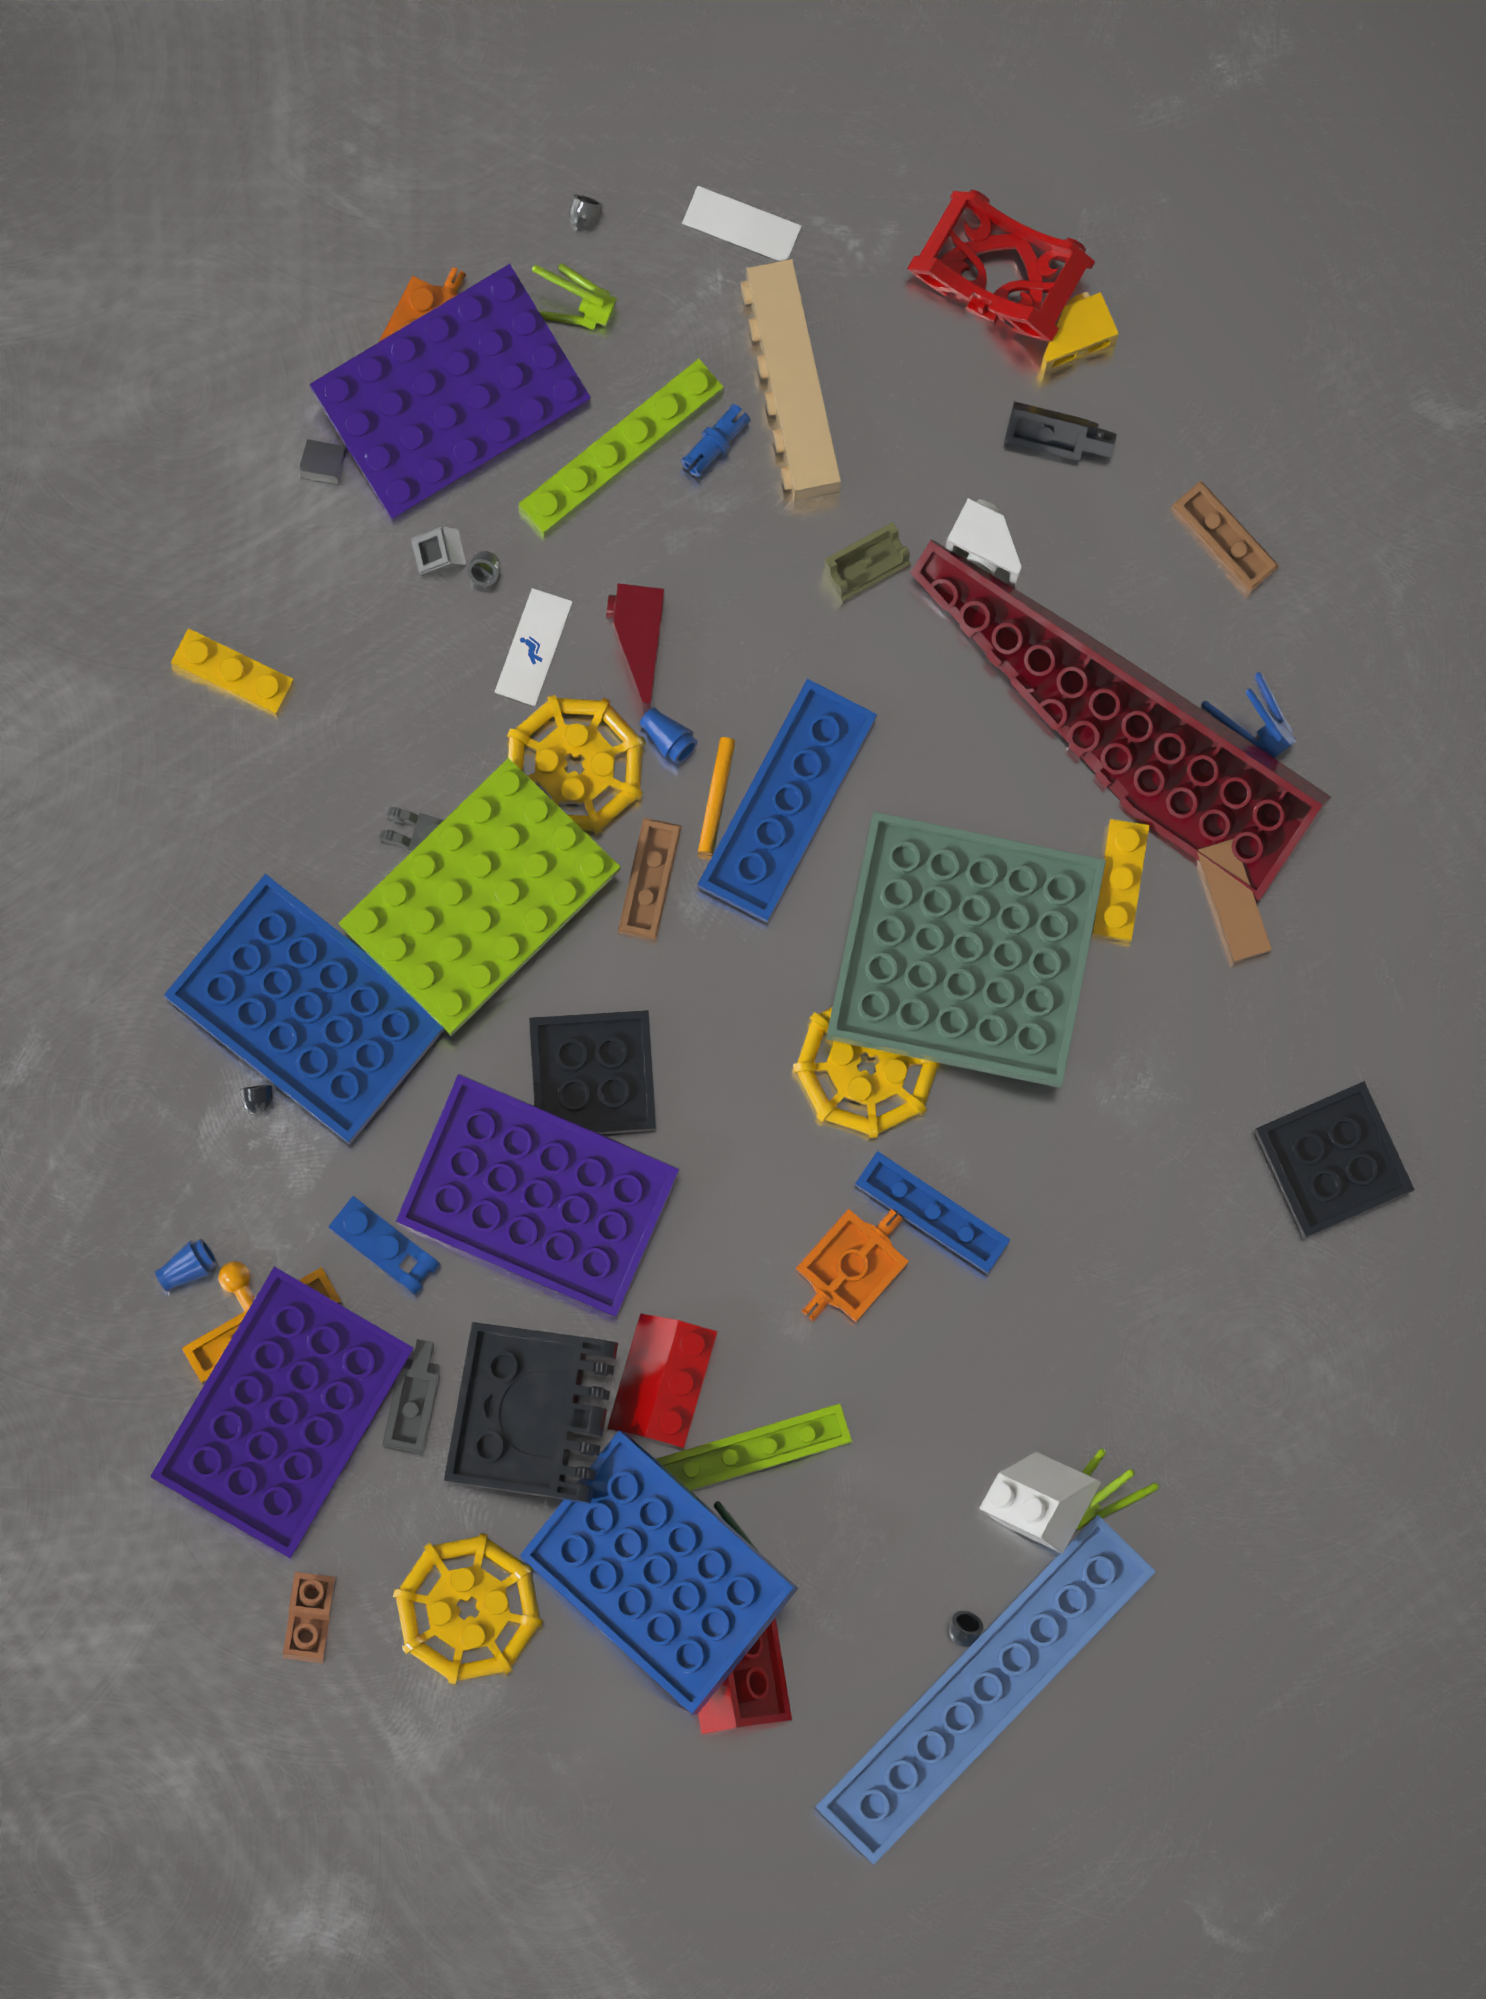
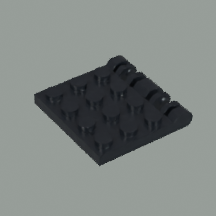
M472 1322L444 1481L591 1504L594 1487L565 1482V1476L594 1481L596 1471L588 1467L567 1466L570 1451L586 1456L600 1454L601 1446L572 1441V1436L575 1433L585 1436L603 1437L607 1409L578 1404L579 1396L609 1400L610 1391L605 1388L581 1386L583 1372H590L599 1376H612L615 1366L586 1361V1355L616 1360L619 1343L603 1339Z

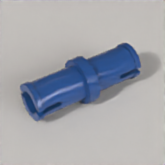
M732 404L712 428L706 427L702 432L703 438L681 459L682 465L687 469L699 458V462L690 470V473L694 476L700 477L702 472L720 453L725 454L730 449L729 443L751 422L746 412L735 423L732 422L742 410L738 405Z

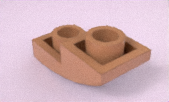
M295 1572L288 1610L289 1618L283 1659L324 1663L335 1577Z

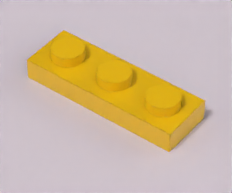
M189 628L170 662L173 667L276 717L295 683L293 678Z
M1110 819L1104 852V860L1106 862L1091 937L1131 943L1149 825Z

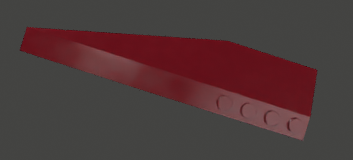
M930 540L911 570V575L943 610H947L960 624L959 627L969 638L972 637L985 651V656L996 668L999 667L1011 680L1012 686L1043 720L1069 744L1068 747L1078 758L1081 757L1096 773L1094 776L1105 788L1108 787L1117 796L1123 808L1200 861L1198 853L1203 855L1253 892L1254 898L1260 901L1331 799V796L1078 627L955 552L945 549L938 542ZM1234 839L1232 842V852L1243 863L1250 885L1198 850Z

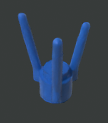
M1257 672L1255 678L1275 718L1271 717L1255 692L1250 688L1247 689L1246 695L1266 724L1256 732L1260 737L1259 740L1208 701L1202 702V707L1212 714L1213 717L1264 752H1267L1273 758L1280 755L1297 741L1292 735L1294 730L1286 721L1261 672Z

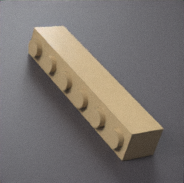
M789 259L746 268L747 281L740 282L744 304H752L755 318L748 319L752 341H760L763 355L756 356L760 378H768L771 392L764 393L768 415H776L779 429L772 430L776 452H784L787 466L780 467L784 489H792L794 501L840 492L841 479L793 260Z

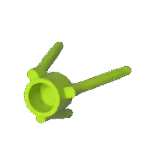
M560 263L558 269L585 289L538 265L532 266L533 272L583 298L578 311L585 313L584 317L539 311L544 320L582 325L591 330L595 329L597 323L606 327L618 298L610 295L609 291L598 287L565 264Z
M1100 1449L1082 1473L1091 1476L1106 1455V1450ZM1129 1469L1094 1495L1077 1530L1079 1531L1086 1524L1088 1525L1097 1515L1103 1519L1146 1497L1148 1494L1158 1490L1159 1484L1152 1483L1100 1509L1101 1506L1098 1503L1135 1475V1471Z

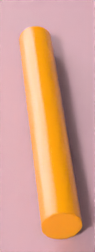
M720 737L698 848V853L713 855L735 746V740L732 738Z

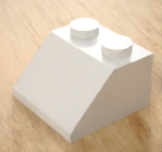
M968 498L947 539L945 549L955 552L1016 589L1022 567L1004 515L999 514V509L988 501L978 499L975 502Z
M1034 1452L998 1473L979 1509L1001 1525L1063 1554L1101 1482L1041 1453Z

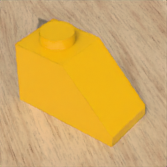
M1085 292L1068 300V305L1064 307L1057 323L1059 330L1053 341L1048 344L1041 367L1044 373L1116 345L1119 333L1101 292L1091 296L1089 292Z

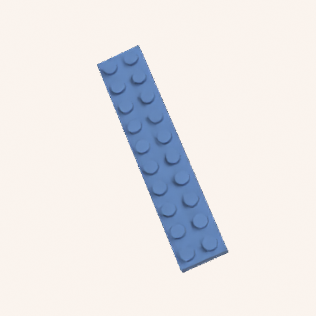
M1097 1515L1070 1542L1063 1554L1060 1553L815 1808L874 1865L1156 1571Z

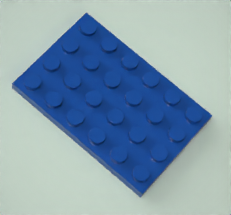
M264 874L164 994V997L349 1145L445 1030L366 952L267 874Z
M619 1430L589 1467L596 1471L595 1480L580 1479L576 1483L594 1487L591 1504L563 1500L519 1556L693 1715H698L799 1588L625 1431Z

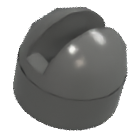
M574 194L569 209L570 217L576 224L579 217L585 218L584 226L592 225L599 218L603 204L593 198Z
M481 551L471 559L467 572L474 583L481 586H489L496 582L501 571V564L499 558L494 553Z

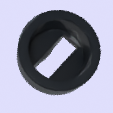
M272 1085L240 1088L241 1101L247 1112L256 1114L257 1104H259L262 1113H265L270 1108L273 1099Z
M958 1611L953 1615L949 1623L948 1635L957 1646H971L979 1638L983 1630V1623L978 1616L971 1612Z

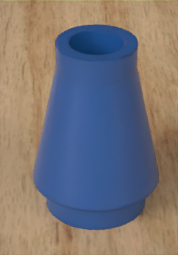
M656 707L647 711L640 720L639 725L646 730L667 761L673 760L676 764L683 762L692 754L698 744V740L693 737L694 732L691 729L661 713Z
M199 1239L196 1242L190 1240L167 1263L157 1269L155 1274L162 1287L169 1291L174 1287L211 1275V1270L217 1267L218 1263L210 1247L203 1239Z

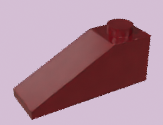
M617 583L616 595L609 594L606 618L613 619V631L641 708L647 712L651 709L665 589Z

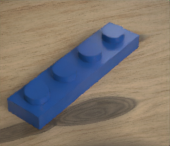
M879 1151L875 1153L855 1183L856 1187L887 1208L894 1210L896 1214L986 1274L990 1272L1010 1242L1009 1238Z

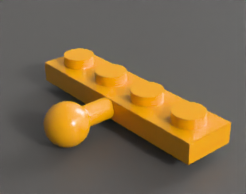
M230 1261L224 1264L219 1271L218 1280L224 1290L235 1293L244 1312L182 1347L202 1384L207 1381L255 1299L249 1287L250 1271L245 1264L238 1261ZM322 1267L299 1280L338 1304H342Z

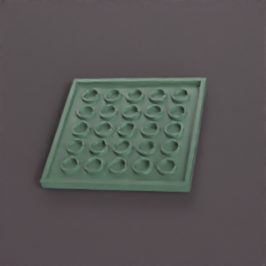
M873 812L826 1039L1061 1088L1106 860Z

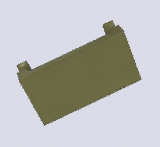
M894 522L825 558L823 570L842 602L851 599L911 566L909 550L907 546L903 547L898 537L899 531Z

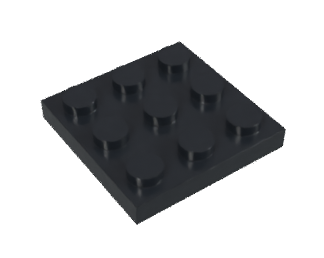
M649 1010L529 1018L534 1106L599 1134L656 1131Z
M1365 1081L1254 1130L1304 1239L1415 1190Z

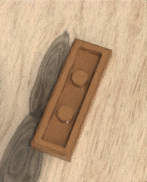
M1199 481L1171 506L1173 512L1248 594L1253 592L1279 569L1276 561L1202 481Z
M643 817L618 934L657 942L682 825Z
M1234 839L1198 850L1250 885L1243 863L1232 852V842ZM1198 853L1199 864L1233 964L1271 952L1272 948L1253 892Z

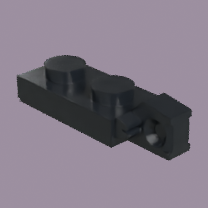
M1014 401L1004 441L1080 461L1081 457L1090 458L1092 453L1111 458L1117 434L1098 428V423L1090 422L1088 419Z

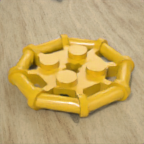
M555 694L548 696V701L515 729L510 728L507 734L509 738L508 758L523 771L524 748L526 747L536 752L535 773L527 776L535 784H538L558 806L567 804L585 806L588 816L567 815L584 831H593L595 835L602 833L604 826L634 800H640L643 795L640 788L643 747L646 746L643 736L639 737L610 705L611 701L604 697L602 700L556 698ZM562 713L594 715L589 726L578 723L568 725L565 724ZM554 717L557 726L555 730L541 742L530 738L535 731ZM603 720L623 741L622 744L612 747L598 732ZM627 754L625 782H621L614 778L615 757ZM570 756L574 758L582 757L584 759L582 763L584 771L580 774L576 771L567 773L565 771L568 765L566 759ZM609 788L619 792L596 813L593 806L594 801Z
M832 1007L819 1014L814 1012L809 1017L811 1023L798 1062L793 1065V1072L798 1074L818 1113L817 1119L821 1122L826 1120L868 1134L869 1138H878L879 1133L918 1114L923 1116L928 1110L926 1103L939 1064L942 1063L833 1041L827 1062L814 1063L823 1034L827 1036ZM867 1054L870 1058L876 1057L879 1063L875 1065L876 1072L870 1075L867 1070L861 1072L858 1070L857 1065L862 1061L860 1056ZM922 1066L913 1095H911L903 1088L909 1067ZM827 1072L837 1092L830 1101L815 1073ZM895 1096H898L905 1102L876 1117V1105ZM843 1099L858 1102L860 1105L867 1107L868 1118L837 1108V1106Z
M480 1533L477 1537L435 1545L428 1543L423 1546L425 1551L399 1589H394L393 1597L397 1600L404 1646H402L406 1654L411 1653L446 1677L448 1683L455 1685L457 1681L502 1672H505L507 1675L512 1672L513 1669L511 1667L536 1630L543 1626L544 1620L540 1619L532 1577L534 1569L490 1540L488 1534ZM475 1553L473 1566L448 1570L442 1561L443 1559ZM484 1555L512 1575L500 1581L482 1569ZM435 1565L441 1573V1577L428 1596L415 1593ZM516 1582L523 1615L510 1613L506 1589ZM471 1597L475 1598L478 1601L475 1607L480 1611L478 1616L474 1618L469 1615L465 1620L459 1617L461 1609L457 1606L458 1602L461 1599L468 1601ZM413 1602L426 1604L430 1629L419 1635ZM508 1622L521 1624L503 1652H501L495 1641ZM437 1636L455 1649L453 1661L451 1662L425 1644V1642ZM489 1647L494 1655V1658L461 1664L464 1651Z

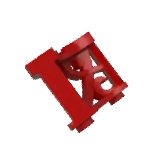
M973 189L969 190V192L953 191L950 196L951 201L919 256L913 257L907 269L946 297L949 292L956 294V298L959 300L963 298L968 301L969 304L966 309L994 324L998 318L1003 322L1008 321L1014 326V332L1052 342L1059 330L1055 322L1085 270L1092 269L1095 261L1085 253L1086 247L1075 239L1066 238V240L1055 238L1019 223L990 205L989 198L979 191ZM964 210L980 222V226L977 229L970 228L966 221L964 222L965 235L969 240L965 243L953 231ZM991 228L1000 234L991 235ZM949 238L955 248L938 259L937 256ZM1016 249L1025 265L1029 281H1012L1002 285L994 293L987 291L986 269L978 255L996 250ZM1034 251L1042 254L1039 259H1037ZM967 260L978 273L977 278L974 280H967L962 276L965 271H970V266L965 262ZM1054 261L1065 263L1061 272L1060 268L1051 269L1049 267L1050 264ZM1059 274L1054 283L1043 282L1042 280L1052 279ZM1012 292H1030V294L1020 292L1021 300L1017 303L1008 300V296ZM1043 293H1048L1042 304Z

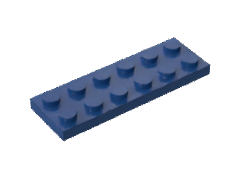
M807 678L701 876L697 887L768 923L874 724L877 714Z

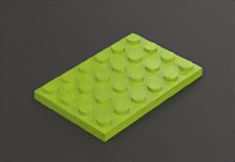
M507 758L338 924L452 1036L621 870V866L517 765Z

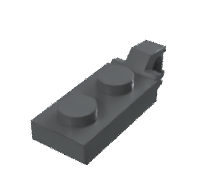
M417 1339L413 1359L408 1358L396 1378L382 1446L423 1454L439 1379V1365L430 1363L434 1343L431 1341Z

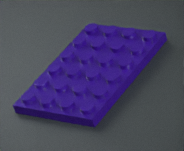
M510 263L309 384L315 397L391 520L591 399Z
M458 1074L395 1222L617 1317L680 1168L467 1076Z
M274 1266L150 1477L291 1558L414 1347Z

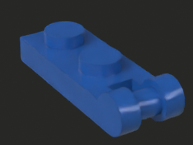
M354 1196L350 1198L328 1226L331 1231L415 1296L424 1287L421 1283L430 1272L434 1274L441 1265L430 1254L422 1250ZM410 1256L417 1263L409 1273H406L400 1266Z

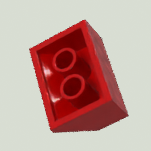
M640 1313L607 1430L614 1432L619 1430L625 1431L631 1437L680 1451L685 1450L718 1331L680 1320Z
M776 1617L698 1713L702 1734L792 1720Z

